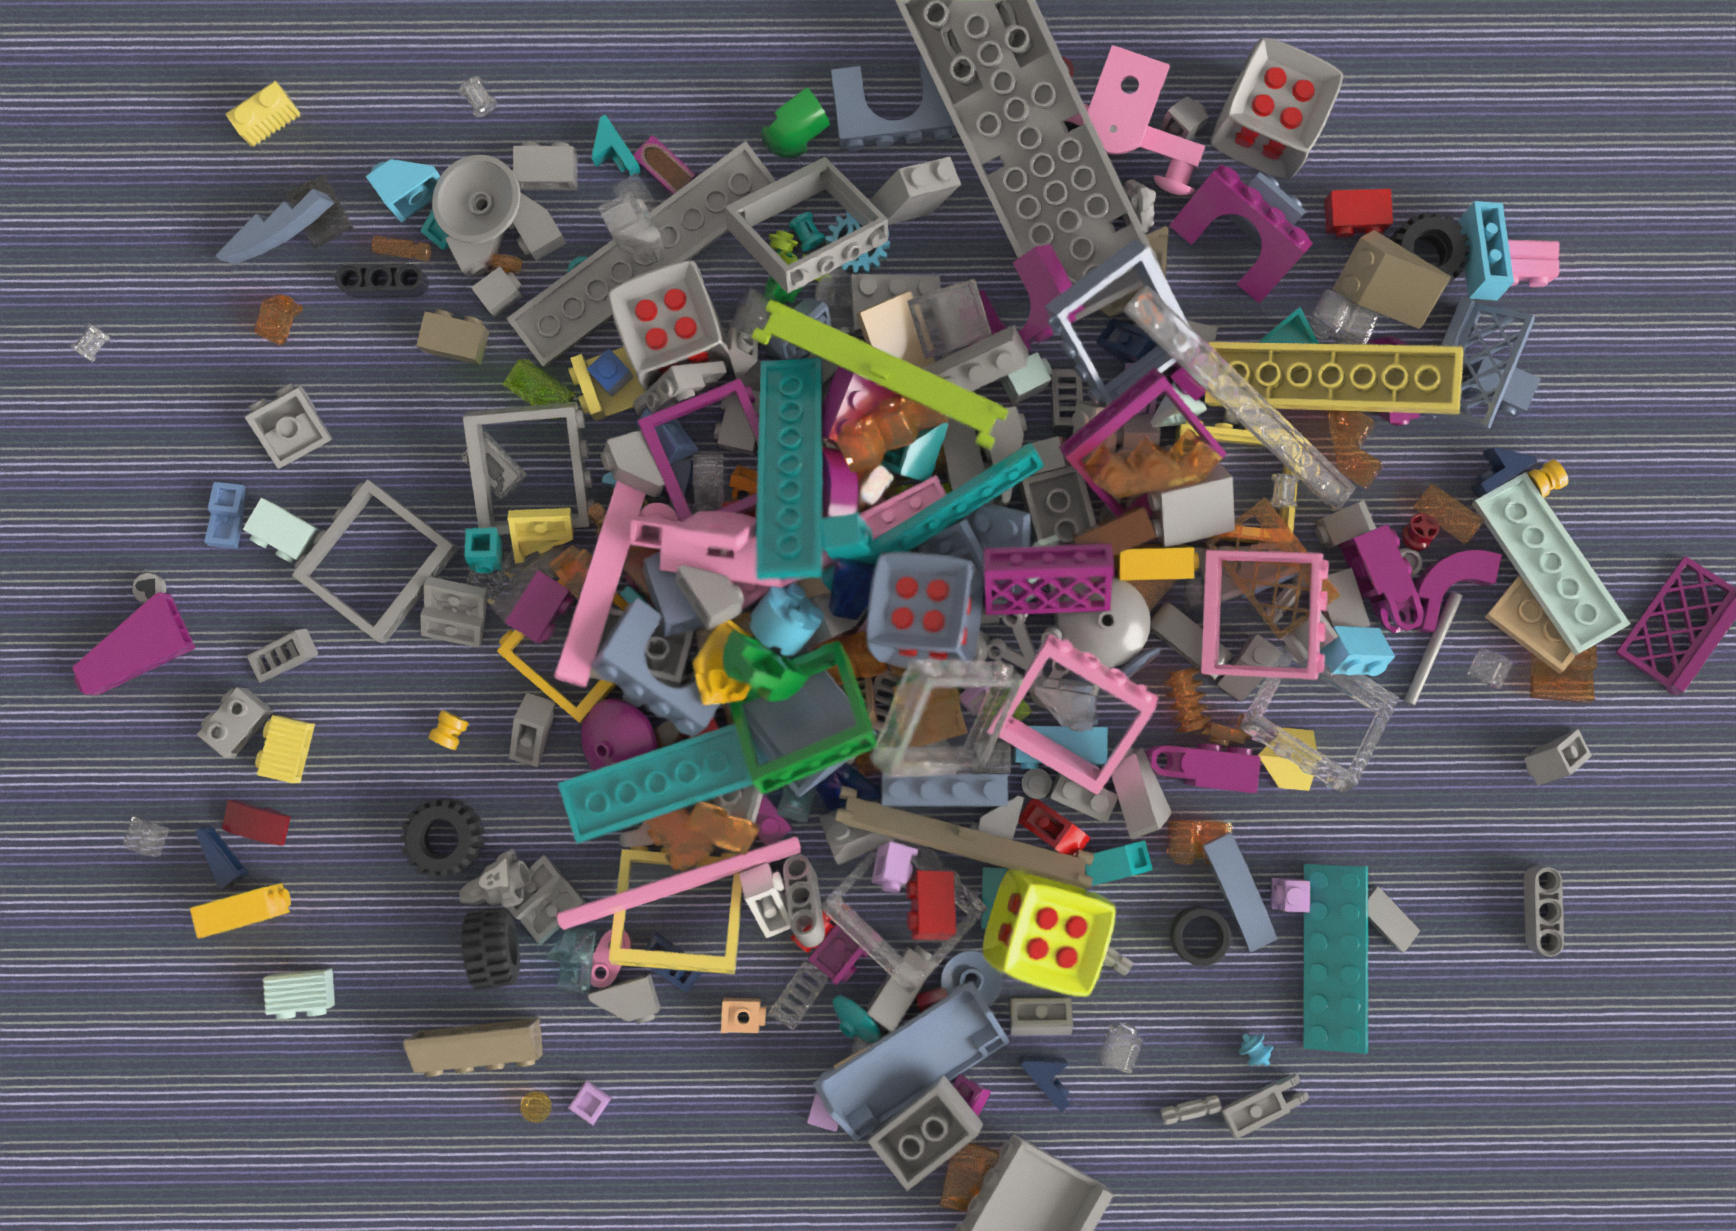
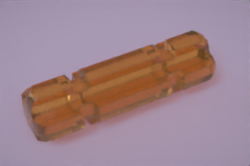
M376 235L371 243L372 252L385 255V252H388L389 256L413 259V256H416V260L423 261L429 260L431 255V245L425 242L415 244V241L398 238L387 240V237Z

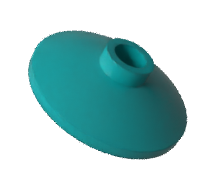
M836 996L833 999L834 1011L841 1022L839 1028L844 1035L851 1039L856 1036L871 1044L881 1040V1032L878 1026L859 1005L844 996Z

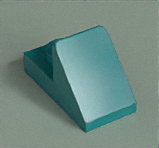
M603 115L599 120L592 152V161L595 167L612 157L621 173L627 171L630 177L634 178L641 173L639 164L607 116Z

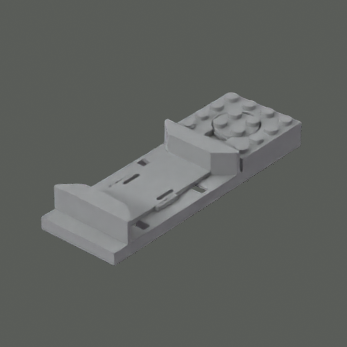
M895 0L1017 257L1020 258L1036 246L1051 244L1073 285L1132 240H1136L1150 248L1165 277L1156 258L1157 255L1144 233L1036 1ZM1080 113L1085 124L1068 132L1064 121ZM1000 156L1004 167L987 175L983 165ZM1128 213L1132 224L1116 232L1111 221ZM1134 266L1082 303L1085 309L1075 315L1076 319L1079 320L1143 288L1144 285Z

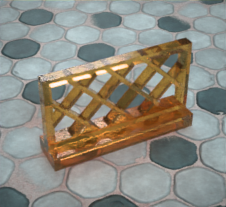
M1266 497L1234 521L1235 528L1239 526L1238 534L1227 532L1215 535L1205 542L1210 550L1219 551L1215 546L1216 542L1223 537L1237 538L1235 551H1239L1240 539L1259 541L1257 552H1261L1262 542L1275 543L1280 552L1308 553ZM1254 515L1261 524L1260 537L1241 535L1243 522ZM1264 529L1271 539L1263 538ZM1222 560L1224 569L1278 640H1281L1283 636L1292 632L1310 618V610L1297 607L1300 591L1311 592L1312 563L1248 561L1256 563L1254 578L1250 580L1240 578L1237 575V561H1234L1232 568L1227 561ZM1259 563L1277 565L1275 583L1257 581ZM1281 566L1295 568L1299 574L1297 586L1279 584ZM1328 578L1322 579V591L1327 592L1328 606L1338 599L1341 594ZM1302 579L1308 585L1309 588L1301 587ZM1244 583L1252 584L1251 592ZM1256 584L1274 587L1272 604L1259 603L1254 597ZM1278 588L1296 590L1294 608L1275 605ZM1263 607L1271 608L1270 617ZM1275 609L1293 611L1291 624L1282 631L1273 622ZM1297 612L1306 613L1296 620Z

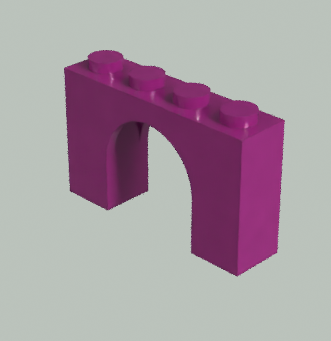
M1221 164L1211 173L1169 226L1192 245L1215 218L1221 215L1236 214L1251 221L1261 237V253L1256 263L1237 285L1260 304L1309 249L1313 242L1309 240L1307 233L1303 229L1294 227L1288 222L1281 210L1271 207L1266 203L1259 191L1248 187L1240 180L1239 175L1233 169Z
M1051 244L1036 246L1013 262L1030 297L1031 310L1028 321L1018 331L1028 351L1031 350L1029 345L1033 342L1041 343L1054 335L1052 328L1047 322L1050 316L1044 306L1072 286ZM984 290L968 293L947 307L967 347L1007 329L998 318ZM1082 304L1066 315L1070 324L1077 320L1075 315L1085 309Z

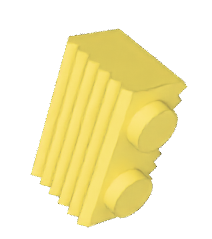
M275 80L227 112L226 116L239 135L250 146L255 147L256 143L265 140L266 136L270 137L271 133L275 134V131L280 130V127H285V123L290 124V120L295 121V117H300V112Z
M272 715L271 720L266 722L263 730V737L266 738L265 746L256 757L255 766L259 768L257 775L289 783H300L315 724Z

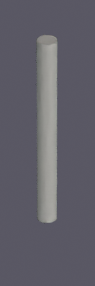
M1455 592L1450 593L1436 629L1431 636L1404 698L1405 703L1415 706L1463 597L1462 595Z

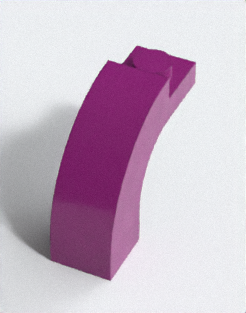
M822 446V518L856 513L858 481L852 460L841 450Z
M1468 550L1443 557L1428 566L1414 583L1423 609L1422 625L1414 628V630L1424 633L1435 631L1442 598L1448 588L1454 583L1464 581L1481 586L1495 584L1502 554L1483 550ZM1415 611L1413 612V622L1416 619Z

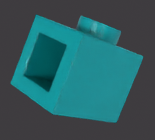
M466 528L465 559L470 569L482 574L491 573L493 570H502L503 541L497 528Z

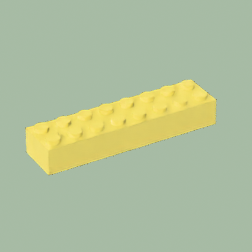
M1209 342L1205 403L1210 407L1459 414L1463 347Z

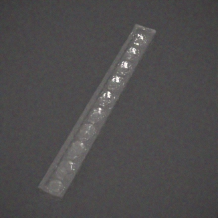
M1143 286L1124 309V312L1332 511H1339L1356 487L1149 286Z

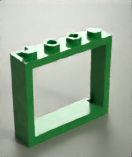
M839 640L824 644L819 649L805 655H798L792 658L791 661L807 677L837 665L857 726L760 766L743 704L762 696L751 687L743 700L729 702L751 782L762 795L878 747L848 654Z

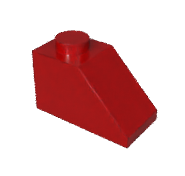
M1032 798L1018 819V823L1062 854L1076 857L1077 851L1083 850L1091 839L1077 826L1038 799Z

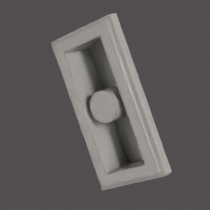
M1378 886L1368 894V921L1398 952L1404 953L1420 930Z
M1010 998L1011 1036L1072 1034L1071 998Z

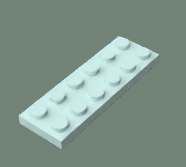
M1526 472L1472 503L1575 656L1630 625L1628 619Z

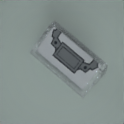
M485 431L483 432L490 489L499 499H504L516 491L527 474ZM466 450L462 454L461 459L470 468L468 451Z

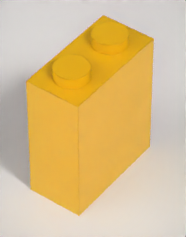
M1184 543L1166 548L1163 544H1139L1113 556V576L1119 580L1193 579L1194 571L1199 569V556L1197 552L1194 553L1193 547Z
M280 883L190 908L197 938L290 913L291 898L288 890L284 889L283 884Z

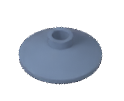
M1153 648L1140 652L1130 661L1122 664L1119 670L1129 679L1154 660L1162 650L1160 648Z
M967 950L957 953L948 960L943 968L941 987L946 988L949 996L957 986L968 984L965 981V977L968 974L976 975V981L973 984L989 1007L1000 994L1002 988L1001 972L994 969L984 959L983 952Z

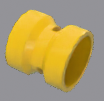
M1554 459L1544 463L1539 470L1533 469L1527 472V475L1543 497L1549 495L1552 489L1559 490L1568 485V477L1564 468Z
M441 710L437 718L439 721L438 726L431 730L428 738L446 748L456 750L460 743L458 736L461 732L466 731L469 722L450 712Z

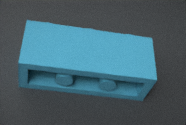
M1474 201L1458 220L1459 224L1463 227L1460 233L1462 235L1467 234L1469 239L1464 244L1465 246H1470V253L1465 256L1469 258L1465 266L1468 295L1470 299L1498 300L1514 283L1503 203Z
M1029 726L1098 768L1099 764H1105L1107 761L1108 727ZM1013 746V762L1020 763V769H1039V763L1042 762Z

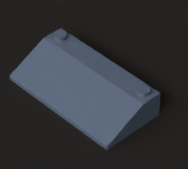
M760 601L742 609L739 615L730 619L755 639L757 638L749 625L752 620L750 614ZM705 642L690 656L693 661ZM806 644L798 654L792 656L780 654L782 649L774 645L769 649L780 658L786 656L789 660L798 655H805L811 652ZM826 670L808 677L800 690L788 699L772 702L760 697L743 704L752 738L770 761L857 726L848 697ZM849 759L791 782L789 786L798 797H801Z
M971 981L968 984L957 986L953 989L951 995L836 1069L825 1071L813 1085L829 1115L855 1141H858L882 1125L943 1075L948 1081H951L1010 1041Z

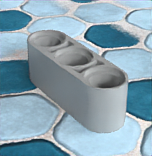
M1164 602L1150 620V631L1201 671L1203 629L1168 602ZM1219 643L1218 664H1228L1233 658V654ZM1205 674L1212 680H1215L1218 676L1215 674Z
M795 854L787 858L783 865L790 927L803 946L815 947L823 941L825 936L818 877L809 860L804 855ZM805 870L803 874L796 876L799 871ZM809 897L806 902L799 904L803 898ZM813 925L809 931L802 932L806 926Z
M1534 865L1528 868L1524 874L1526 945L1531 951L1552 957L1558 955L1564 946L1562 877L1554 868ZM1545 872L1547 883L1541 887L1538 882L1539 876ZM1546 903L1548 913L1542 918L1539 909L1542 904ZM1547 934L1549 943L1542 949L1540 939L1543 935Z

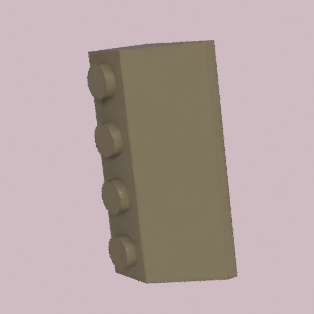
M540 1018L420 1030L404 1040V1048L414 1073L424 1072L425 1077L442 1075L443 1070L455 1069V1073L472 1072L475 1066H486V1070H496L504 1068V1063L516 1062L517 1067L531 1066L535 1064V1060H538L543 1055Z

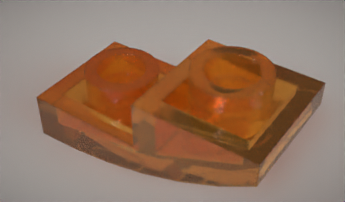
M1431 483L1413 507L1420 513L1429 514L1434 517L1443 530L1465 545L1484 523L1481 517L1433 483Z
M699 801L685 826L686 831L743 855L747 854L759 831L756 823L729 816L726 809Z

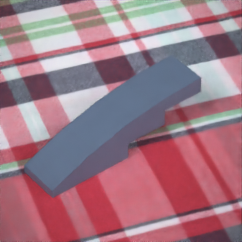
M312 189L297 205L284 201L269 217L256 213L216 254V257L219 260L237 264L259 256L288 241L308 227L331 207L334 202L327 194Z
M1227 832L1202 844L1214 870L1212 872L1224 895L1223 899L1248 951L1251 953L1277 940L1258 889L1232 833Z

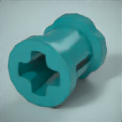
M805 212L797 216L788 224L790 230L795 231L802 243L801 249L803 252L816 248L826 239L825 235L819 233L815 226L811 212Z

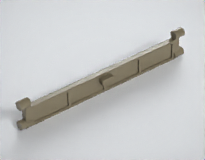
M845 786L841 788L839 798L846 799L845 810L837 809L835 821L842 822V824L1080 888L1090 889L1093 877L1085 875V864H1092L1093 853L1078 850L1076 857L858 799L856 798V789Z

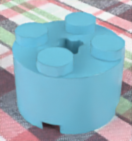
M794 583L790 584L789 587L772 586L750 614L752 620L749 625L755 637L769 649L774 645L782 649L780 654L792 656L801 651L818 629L824 618V613L818 607L811 606L813 603L805 596L806 593L801 586Z

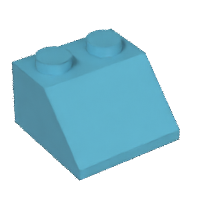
M390 159L387 162H380L375 165L366 178L386 206L402 223L432 202L434 188L440 178V174L431 165Z

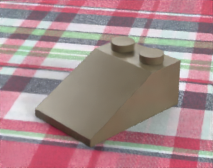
M1374 230L1360 237L1333 290L1357 305L1420 329L1451 276Z

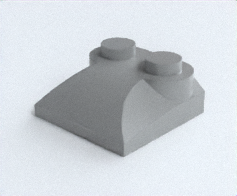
M875 794L862 798V800L879 804ZM837 809L819 818L837 865L877 849L885 843L894 841L893 837L835 821Z

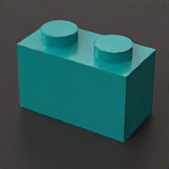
M857 512L821 519L822 549L839 566L875 560L873 532Z

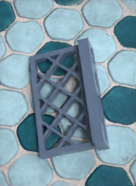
M1461 297L1441 346L1463 347L1464 361L1462 369L1468 367L1473 378L1461 383V391L1477 383L1482 395L1466 403L1462 395H1460L1462 405H1460L1459 414L1422 413V415L1435 419L1437 416L1490 429L1535 321L1534 316L1476 304L1473 299ZM1480 314L1493 316L1496 323L1481 331L1476 326ZM1513 321L1524 322L1521 331L1510 337L1507 336L1503 329L1505 325ZM1500 329L1505 339L1488 348L1483 337ZM1480 340L1485 350L1467 358L1465 354L1467 346ZM1509 346L1511 350L1509 359L1497 365L1491 354ZM1488 356L1493 367L1476 375L1472 364ZM1497 373L1500 378L1498 386L1485 392L1480 381ZM1486 401L1489 408L1485 418L1473 417L1469 409Z

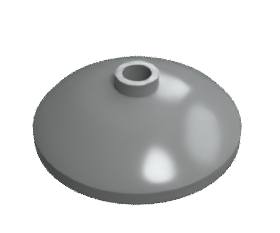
M488 155L464 157L450 165L438 179L432 197L434 217L441 229L457 241L469 244L487 242L502 234L516 217L521 198L520 186L515 174L501 160ZM488 203L487 207L484 210H481V207L484 204Z
M1102 576L1092 577L1090 579H1092L1093 581H1097ZM1112 577L1111 611L1058 613V629L1062 633L1061 640L1063 642L1067 639L1075 649L1082 653L1088 652L1094 655L1101 664L1111 668L1130 661L1141 651L1150 631V613L1143 596L1135 587L1124 580ZM1080 582L1072 589L1080 593L1088 586ZM1095 592L1088 599L1091 601L1104 600V597ZM1066 595L1062 602L1069 601L1071 597ZM1104 615H1109L1112 618V624L1108 627L1102 624L1101 619Z

